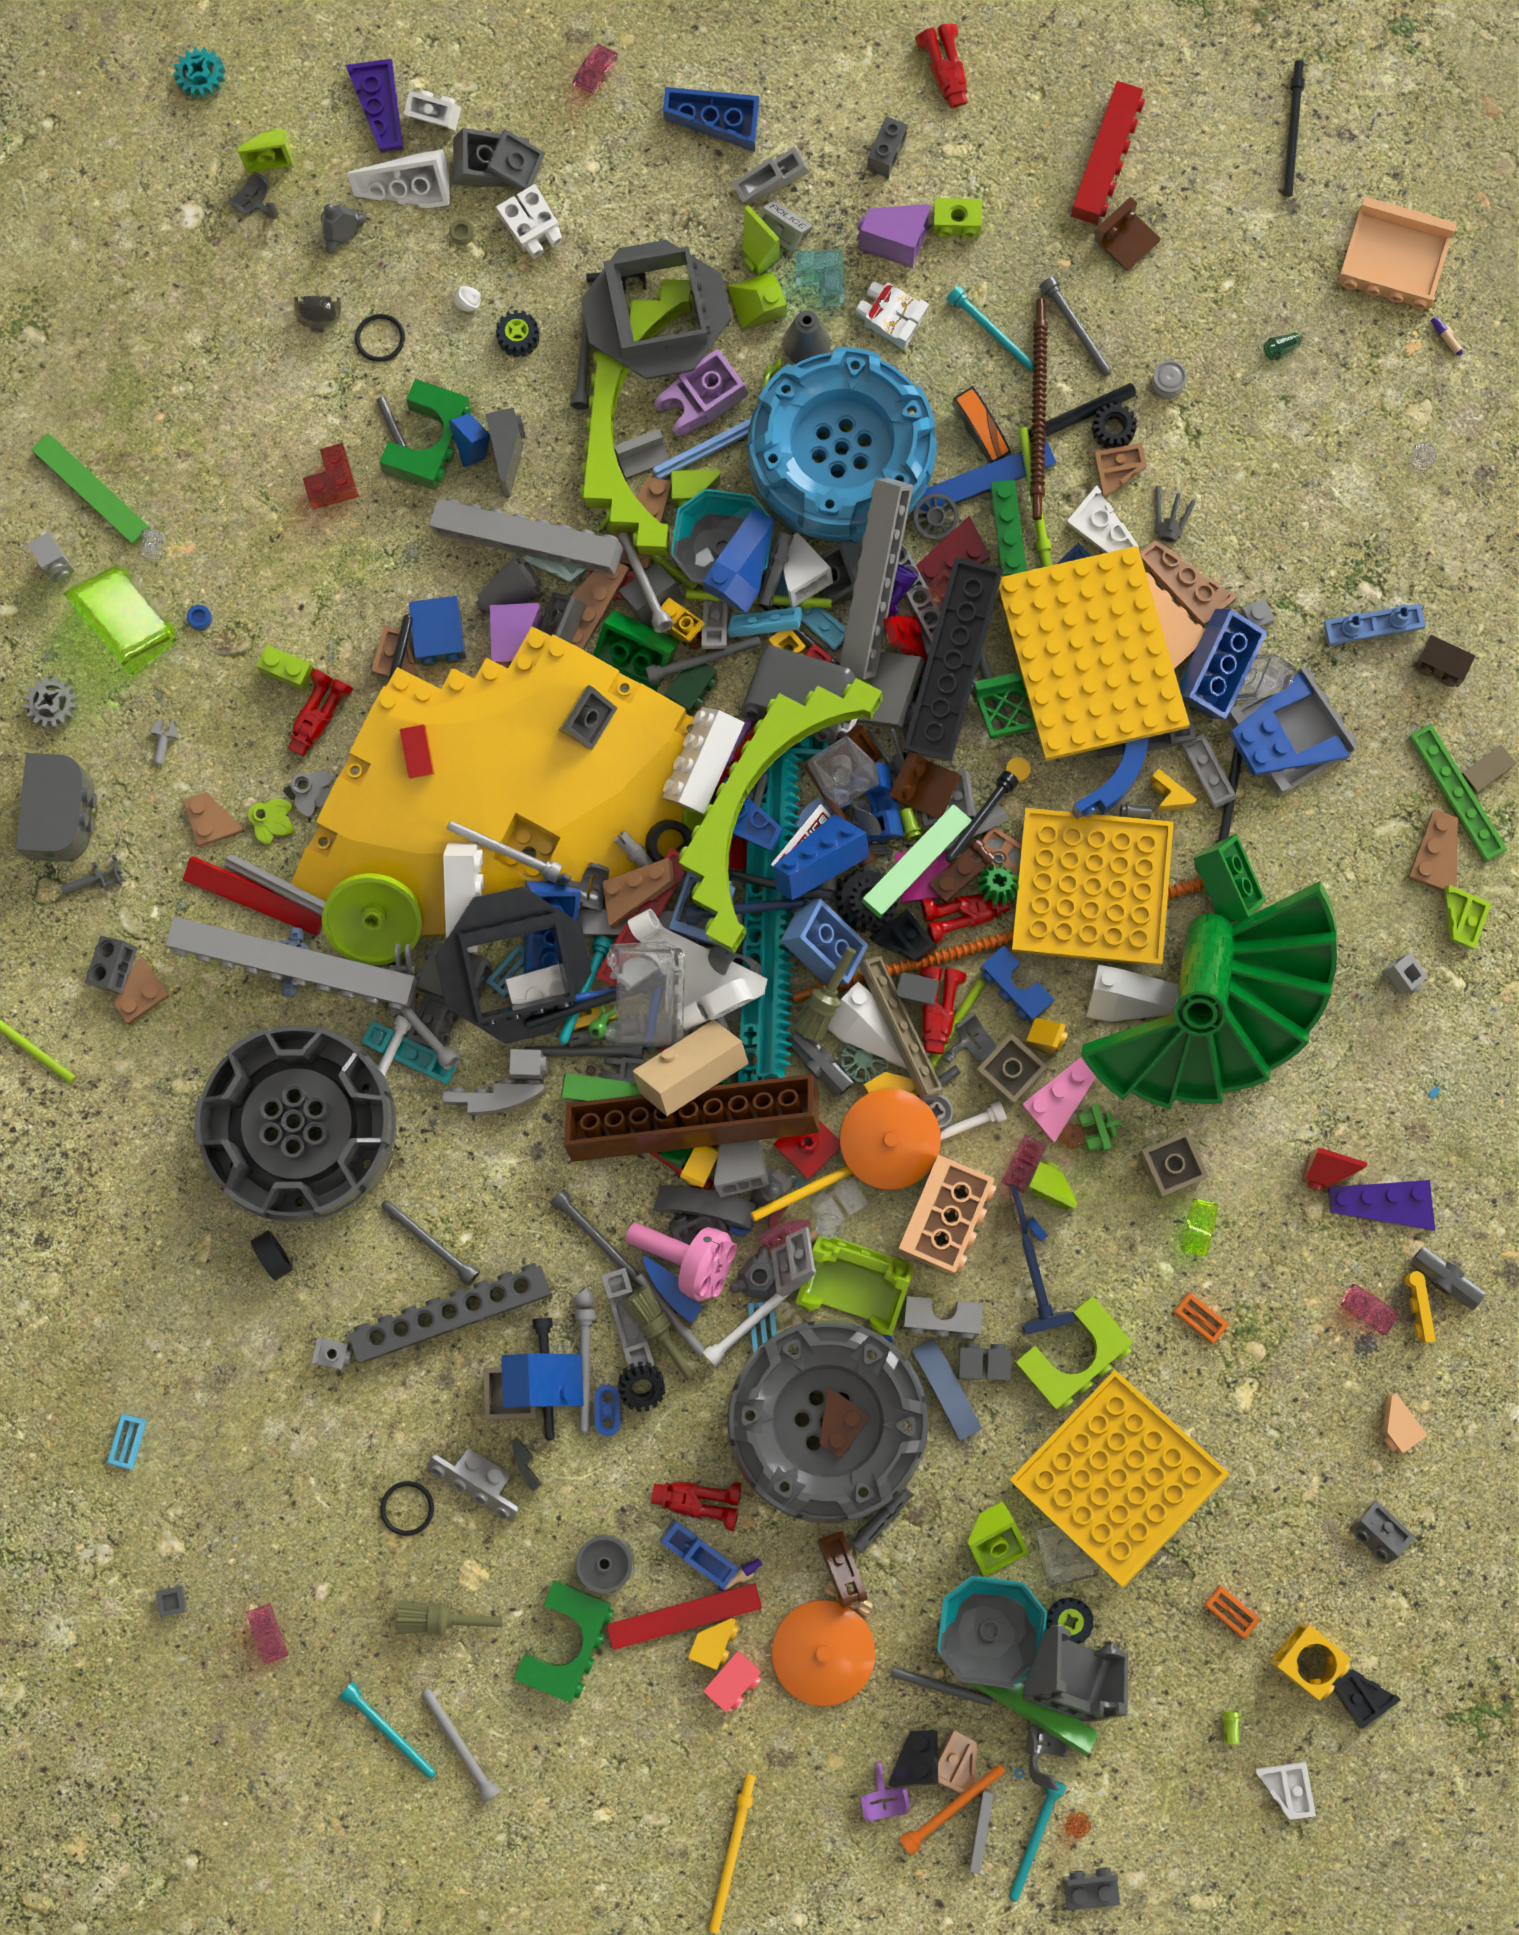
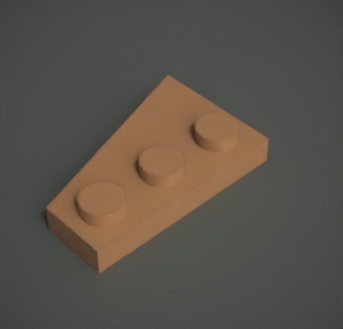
M1436 809L1432 811L1410 870L1409 879L1445 892L1444 889L1447 885L1457 888V817Z
M666 858L603 881L609 927L615 929L620 925L622 919L628 915H634L638 912V908L648 900L653 901L675 884L671 860Z

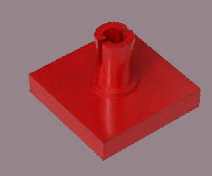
M819 1120V1133L780 1137L773 1146L809 1180L840 1150V1141Z

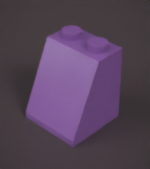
M921 204L868 209L866 217L861 216L857 228L859 230L857 240L860 241L859 250L913 268L929 226L931 205Z
M539 603L490 605L492 661L509 668L531 626L538 629L543 616Z

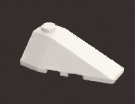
M443 149L418 153L347 173L353 195L356 197L380 201L383 199L397 201V204L403 205L406 203L415 204L421 208H433L450 204L449 170Z
M1098 965L1094 973L1086 1018L1111 1023L1173 1014L1178 984L1123 969Z
M857 982L840 1000L841 1004L836 1009V1014L831 1018L827 1030L841 1042L848 1045L852 1044L869 1054H875L886 1059L887 1062L907 1070L872 993Z

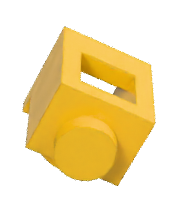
M792 630L779 631L768 639L769 646L782 649L791 647L793 649L792 652L802 655L806 652V646Z

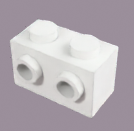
M420 90L419 93L409 91L404 115L415 120L456 131L462 107L454 104L455 99L441 96V99L433 97V93Z

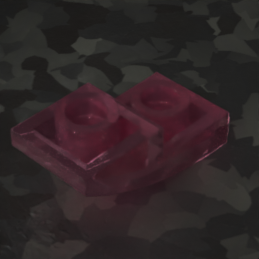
M597 44L580 66L572 84L593 94L605 81V73L617 61L618 53Z
M1025 1134L1001 1183L1007 1186L1014 1184L1017 1191L1024 1193L1047 1145Z
M809 1220L783 1223L765 1231L758 1236V1239L763 1246L767 1244L773 1246L783 1239L782 1233L785 1232L788 1236L804 1227L808 1228L811 1226Z
M1352 1284L1340 1304L1356 1319L1364 1320L1381 1335L1389 1333L1399 1315L1386 1303L1356 1284Z
M271 1602L247 1611L246 1614L264 1665L289 1656Z

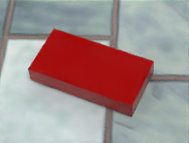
M423 724L399 729L409 779L435 774L426 726Z

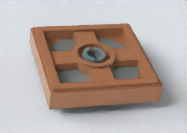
M996 827L989 829L982 839V842L985 844L984 848L988 852L992 851L996 856L989 865L993 864L998 869L999 864L1003 863L1004 870L1012 867L1011 875H1019L1022 844ZM977 853L971 857L977 864L982 860Z

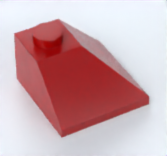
M1318 1147L1309 1153L1301 1181L1308 1183V1188L1322 1191V1188L1326 1189L1366 1168L1368 1162Z

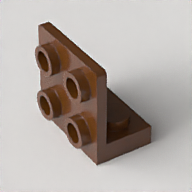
M1131 196L1097 227L1094 240L1126 271H1129L1161 239L1136 215L1137 202Z
M909 751L889 796L906 806L940 819L949 804L961 775L927 761L918 754Z

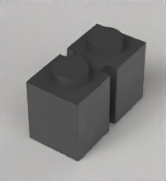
M965 1343V1348H959L958 1379L981 1380L983 1375V1354H987L986 1380L1011 1381V1350L1005 1349L1004 1344H990V1349L980 1348V1343Z

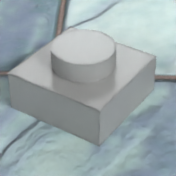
M1265 598L1246 605L1241 609L1244 617L1259 627L1273 623L1275 620Z

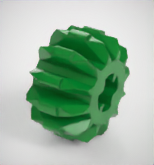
M1003 863L999 864L998 869L993 864L989 865L988 870L983 869L980 873L981 877H978L976 882L980 886L977 890L978 894H985L983 897L984 902L991 899L993 906L998 901L1003 906L1006 905L1007 899L1012 901L1015 898L1014 892H1017L1019 889V885L1016 884L1018 875H1011L1012 867L1004 870Z

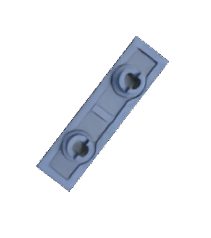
M1420 603L1414 605L1402 604L1397 608L1363 614L1353 613L1350 616L1325 620L1323 622L1328 646L1422 630L1426 627Z

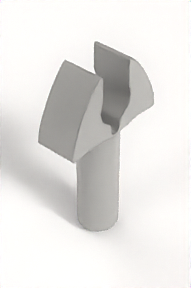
M162 718L150 731L152 735L158 737L153 761L156 765H163L168 741L172 738L178 740V731L172 720H170L169 730L165 734L162 732L165 722Z

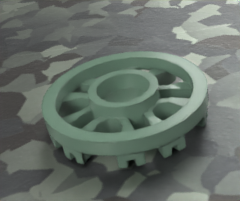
M852 1044L845 1045L840 1057L842 1070L852 1081L857 1083H867L881 1075L885 1071L887 1061L884 1058L874 1060V1057L877 1055L869 1054L863 1051V1049L856 1050ZM849 1049V1050L853 1051V1052L856 1053V1054H855V1056H853L852 1054H850V1053H848V1052H846V1051ZM844 1058L853 1059V1063L845 1065ZM874 1063L882 1065L879 1072L873 1068L872 1065ZM855 1065L857 1069L850 1073L848 1070ZM868 1069H871V1071H872V1073H873V1075H874V1076L871 1077V1078H870L869 1073H868V1071H867ZM859 1070L865 1072L864 1079L856 1077Z

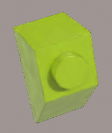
M720 469L671 471L673 507L677 506L679 508L704 489L713 490L720 483Z

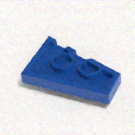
M747 796L738 815L733 835L773 852L783 833V829Z

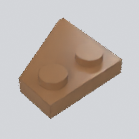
M207 792L183 800L199 847L244 832L243 827Z
M141 956L128 976L123 994H118L113 1004L126 1023L131 1024L170 995Z

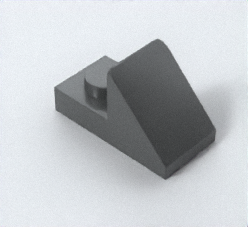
M903 972L897 979L895 986L897 989L896 995L905 1004L934 1005L939 981Z

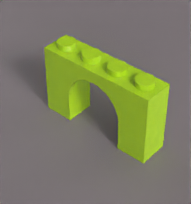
M1093 1296L1073 1312L1074 1317L1091 1336L1094 1344L1093 1359L1084 1371L1078 1374H1065L1058 1371L1036 1346H1033L1015 1362V1365L1054 1410L1059 1407L1064 1410L1074 1401L1071 1396L1078 1390L1082 1394L1093 1385L1090 1380L1094 1376L1099 1374L1102 1377L1112 1368L1109 1363L1116 1357L1119 1360L1123 1359L1132 1351L1129 1348L1133 1344L1131 1339Z

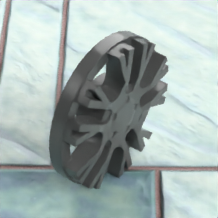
M932 493L924 496L913 511L914 525L927 538H944L956 528L959 514L957 506L951 498L944 494ZM938 497L945 499L940 507L937 506ZM930 498H932V500H933V504H934L933 507L930 506V503H929V500H928V499H930ZM923 503L927 505V511L919 509ZM950 503L952 507L944 511L943 508ZM954 512V521L947 520L946 514ZM918 514H926V518H918ZM927 521V526L922 529L919 523ZM944 521L951 525L949 529L943 525ZM930 525H933L932 533L928 534ZM937 526L942 527L943 534L937 535Z

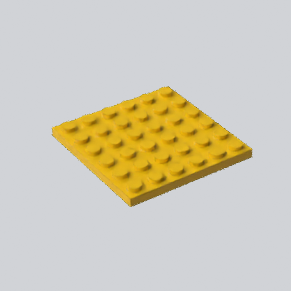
M1025 808L1012 952L1162 967L1174 822L1093 814L1088 818L1082 816L1076 819L1072 812Z
M1114 1370L1010 1479V1482L1113 1580L1124 1588L1230 1474L1123 1376Z

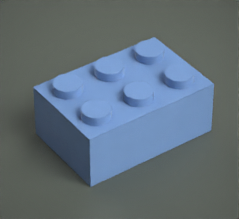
M821 898L806 901L804 907L797 909L781 939V942L826 985L829 983L846 948L851 947L856 953L839 985L849 984L868 947V944Z

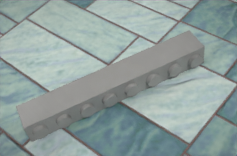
M891 478L875 479V484L872 487L871 505L867 512V526L862 538L863 547L861 557L858 560V573L853 585L854 594L848 611L849 620L844 632L845 641L839 658L840 666L850 669L855 677L860 679L873 678L877 674L885 633L883 619L888 618L913 485Z
M450 498L446 501L437 500L429 524L437 535L614 576L623 552V547L618 538L609 534L599 536L587 529H581V531L572 530L570 526L565 524H559L558 526L550 525L548 521L543 519H536V521L528 520L527 517L521 514L511 516L499 509H491L489 511L479 505L470 503L467 506Z

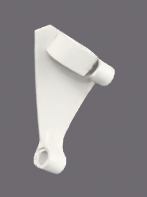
M652 909L646 910L628 920L631 932L646 947L659 972L663 975L669 973L672 983L666 985L679 1009L676 1012L678 1020L686 1031L707 1020L718 1019L765 994L767 978L733 961L726 975L717 973L709 964V949L664 928Z

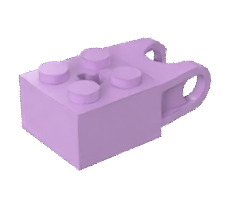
M716 349L703 358L694 371L678 375L679 378L657 397L654 406L658 411L673 407L684 409L683 415L672 428L676 436H683L711 422L746 398L748 394L744 383L720 350Z

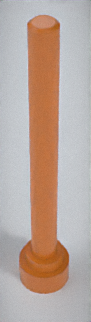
M998 1764L916 1832L911 1831L909 1833L907 1831L899 1840L910 1855L916 1853L920 1849L919 1846L925 1837L1005 1773L1003 1766Z

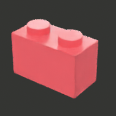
M737 1650L705 1687L703 1692L726 1713L730 1708L735 1711L744 1700L741 1695L748 1688L752 1691L761 1681V1678L758 1676L761 1670Z

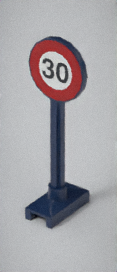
M1014 1184L1009 1185L1010 1200L1018 1228L1022 1234V1247L1038 1303L1036 1308L1039 1317L1022 1323L1023 1333L1027 1335L1073 1323L1075 1318L1072 1311L1053 1313L1052 1306L1048 1303L1033 1243L1027 1233V1223L1022 1202Z

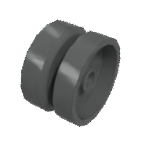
M600 1535L588 1540L580 1548L576 1558V1571L580 1581L588 1589L597 1593H611L620 1589L630 1579L634 1570V1556L630 1546L623 1539L614 1535ZM607 1559L610 1565L607 1569H603V1565L600 1564L601 1560Z

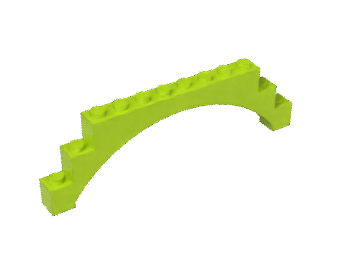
M662 279V288L657 289V301L632 300L631 309H628L634 341L654 338L655 335L684 313H691L692 293L689 280ZM599 350L594 351V366L597 367L596 373H592L591 377L594 395L589 397V409L592 410V416L587 418V431L590 432L589 439H585V454L588 455L587 461H583L582 465L585 484L580 486V498H584L586 507L607 508V522H610L613 531L634 532L633 545L637 546L639 555L668 556L670 543L668 524H661L638 501L626 483L616 458L614 417L618 397L629 369Z
M855 678L853 684L849 683L843 692L844 699L818 685L814 692L810 691L804 702L806 706L780 693L776 699H771L766 709L768 713L763 720L760 719L754 728L755 735L751 741L748 740L744 744L741 751L742 757L739 762L735 761L729 771L730 777L726 784L723 782L716 793L717 799L714 804H709L706 808L704 821L701 826L697 825L691 835V843L688 847L685 846L682 849L678 858L683 870L702 880V882L696 883L692 891V899L695 905L716 915L715 918H710L705 927L708 940L735 954L747 933L745 927L739 924L730 894L728 867L733 830L744 805L743 803L752 788L776 759L806 737L826 727L864 717L872 720L883 701L881 690Z

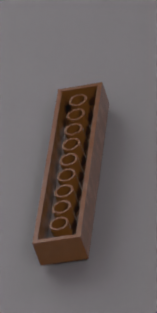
M813 1074L716 1085L668 1116L642 1095L566 1104L564 1146L571 1161L576 1162L819 1133V1090Z

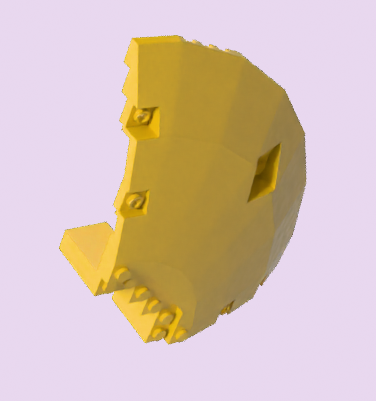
M532 626L509 668L486 658L475 679L452 668L442 688L439 689L397 667L387 686H383L349 752L350 757L337 777L316 821L319 828L308 847L305 848L291 884L326 901L331 890L341 881L351 876L366 873L389 876L404 884L415 895L423 915L420 937L446 935L443 863L448 842H474L447 830L449 821H454L520 852H524L527 848H533L536 850V859L545 863L547 861H555L561 864L562 867L558 875L566 873L575 882L582 880L584 871L590 862L609 868V879L638 869L640 867L634 861L631 862L627 858V854L613 840L617 835L621 837L620 832L625 830L638 845L641 844L644 847V851L647 854L645 846L646 836L652 826L663 820H675L682 823V814L686 808L662 798L664 794L663 787L673 774V764L676 758L681 756L684 749L683 742L688 734L687 728L694 726V718L686 714V709L644 684H640L621 674L618 669L553 634L550 636ZM587 685L595 688L617 707L616 712L592 750L559 731L562 723ZM626 685L629 687V691L623 693L620 691V688ZM424 724L426 726L435 774L409 779L399 729ZM730 763L728 766H725V768L730 769L733 764ZM353 768L360 769L357 775L351 774ZM672 829L661 833L657 840V850L661 856L665 857L670 848L678 851L684 841L682 835ZM322 839L328 840V844L326 846H320V841ZM478 844V850H483V865H481V872H479L484 877V887L481 895L520 886L525 888V881H548L544 879L545 876L541 875V871ZM593 875L591 876V879H590V882H589V886H588L587 901H588V899H589V892H590V890H592V891H597V889L590 888V887H591V883H592V879H593ZM582 906L579 908V910L586 909V907Z

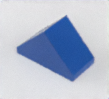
M470 413L449 420L463 467L485 460L490 439L488 431Z

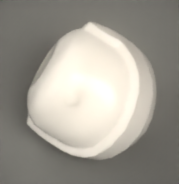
M460 286L455 294V305L461 311L472 312L479 306L481 294L472 287Z

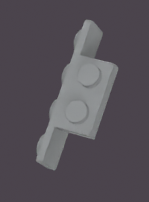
M469 1448L456 1466L451 1465L436 1454L431 1456L427 1469L435 1477L443 1478L452 1484L457 1491L465 1492L479 1505L490 1508L499 1518L513 1522L519 1507L499 1495L511 1477L509 1473Z

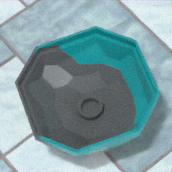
M704 489L677 509L671 558L691 583L703 585V581L713 564L753 508L770 517L754 495ZM772 535L766 556L764 572L768 569Z
M972 1575L943 1598L937 1652L960 1682L1013 1689L1028 1676L1046 1628L1047 1611L1024 1582Z

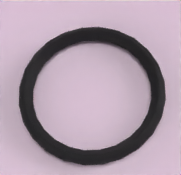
M374 314L367 317L359 324L355 334V344L359 352L367 359L377 362L387 361L397 356L405 342L403 326L397 319L387 314ZM375 319L391 321L400 332L398 347L391 354L382 357L368 354L360 343V334L363 327Z
M402 1481L396 1483L386 1491L382 1498L380 1506L381 1517L386 1527L398 1535L412 1536L418 1534L430 1524L433 1518V1498L429 1491L417 1482ZM410 1486L424 1493L428 1500L429 1512L421 1526L405 1531L394 1527L390 1523L386 1515V1503L389 1496L395 1490Z

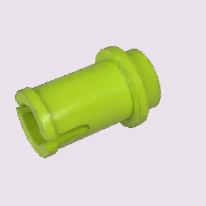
M913 808L899 811L905 831L904 837H907L908 841L920 838L922 836V828L918 826Z
M1225 1710L1224 1715L1221 1716V1720H1224L1223 1743L1238 1745L1240 1744L1239 1721L1242 1720V1717L1239 1716V1711Z

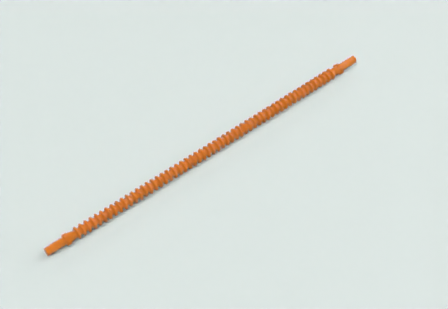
M1195 878L1193 882L1189 879L1188 883L1182 881L1181 885L1175 883L1174 887L1169 885L1168 898L1173 900L1174 896L1180 898L1181 894L1187 896L1189 892L1191 894H1194L1196 890L1201 892L1204 888L1202 878L1200 880ZM1012 929L1009 930V933L1003 931L1002 935L996 933L995 937L989 935L988 939L982 937L981 941L975 939L974 943L968 941L967 945L961 943L960 947L954 945L953 949L947 947L946 951L941 948L938 953L934 950L933 954L927 955L918 963L906 958L905 962L899 960L898 964L892 962L891 966H888V964H885L890 976L895 975L898 977L899 973L906 971L912 973L913 969L919 971L920 967H926L927 965L932 967L934 963L940 965L941 961L946 963L948 959L953 961L955 957L959 960L960 956L963 955L966 958L967 954L973 956L974 952L981 954V950L987 952L988 948L994 950L995 946L999 948L1002 947V944L1008 946L1009 942L1013 943L1014 931ZM858 972L856 976H852L849 984L839 985L836 990H840V992H843L844 988L850 990V987L854 986L857 982L864 986V983H866L864 975ZM816 984L815 987L794 992L792 996L794 1003L811 997V992L814 988H823L826 984Z

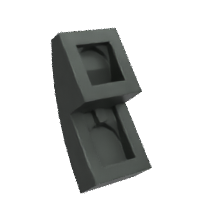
M515 1438L512 1441V1446L518 1468L532 1491H535L542 1485V1482L527 1465L534 1456L519 1438Z

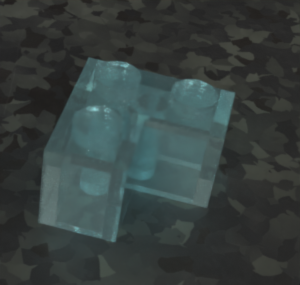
M843 249L795 251L796 285L820 284L821 307L844 306Z

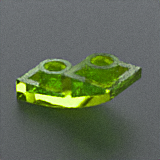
M1193 1198L1186 1220L1188 1226L1181 1245L1182 1251L1207 1257L1216 1223L1218 1204Z

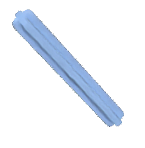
M751 418L654 467L653 473L655 477L663 479L671 475V471H679L748 436Z

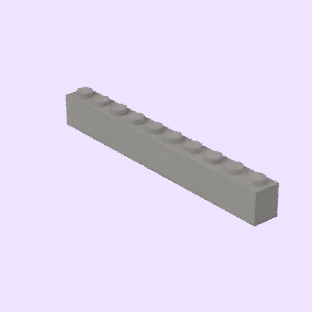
M173 917L166 941V946L172 950V954L186 957L187 954L196 956V960L210 963L212 959L220 961L219 965L226 968L234 969L236 965L244 967L243 971L250 974L258 975L260 971L268 973L267 977L274 980L282 981L284 977L292 979V984L306 987L307 983L316 985V990L330 993V990L333 989L340 991V996L354 999L355 995L364 997L363 1001L378 1005L379 1001L388 1003L387 1007L402 1011L403 1007L410 1009L418 981L412 975L178 917Z

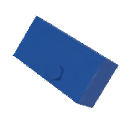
M1215 609L1179 684L1183 702L1210 719L1226 720L1268 632L1232 609Z
M523 1353L501 1355L503 1408L584 1406L582 1354Z

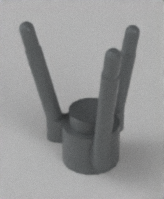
M1156 486V527L1154 532L1158 533V539L1162 541L1176 542L1177 538H1181L1182 530L1196 501L1194 499L1191 500L1178 526V521L1175 518L1181 494L1177 493L1170 518H1165L1161 522L1160 486Z
M908 724L903 726L905 741L908 734ZM890 729L898 753L892 756L893 761L890 760L872 733L866 730L882 758L890 766L891 772L895 771L896 776H898L909 752L906 754V751H902L895 729Z

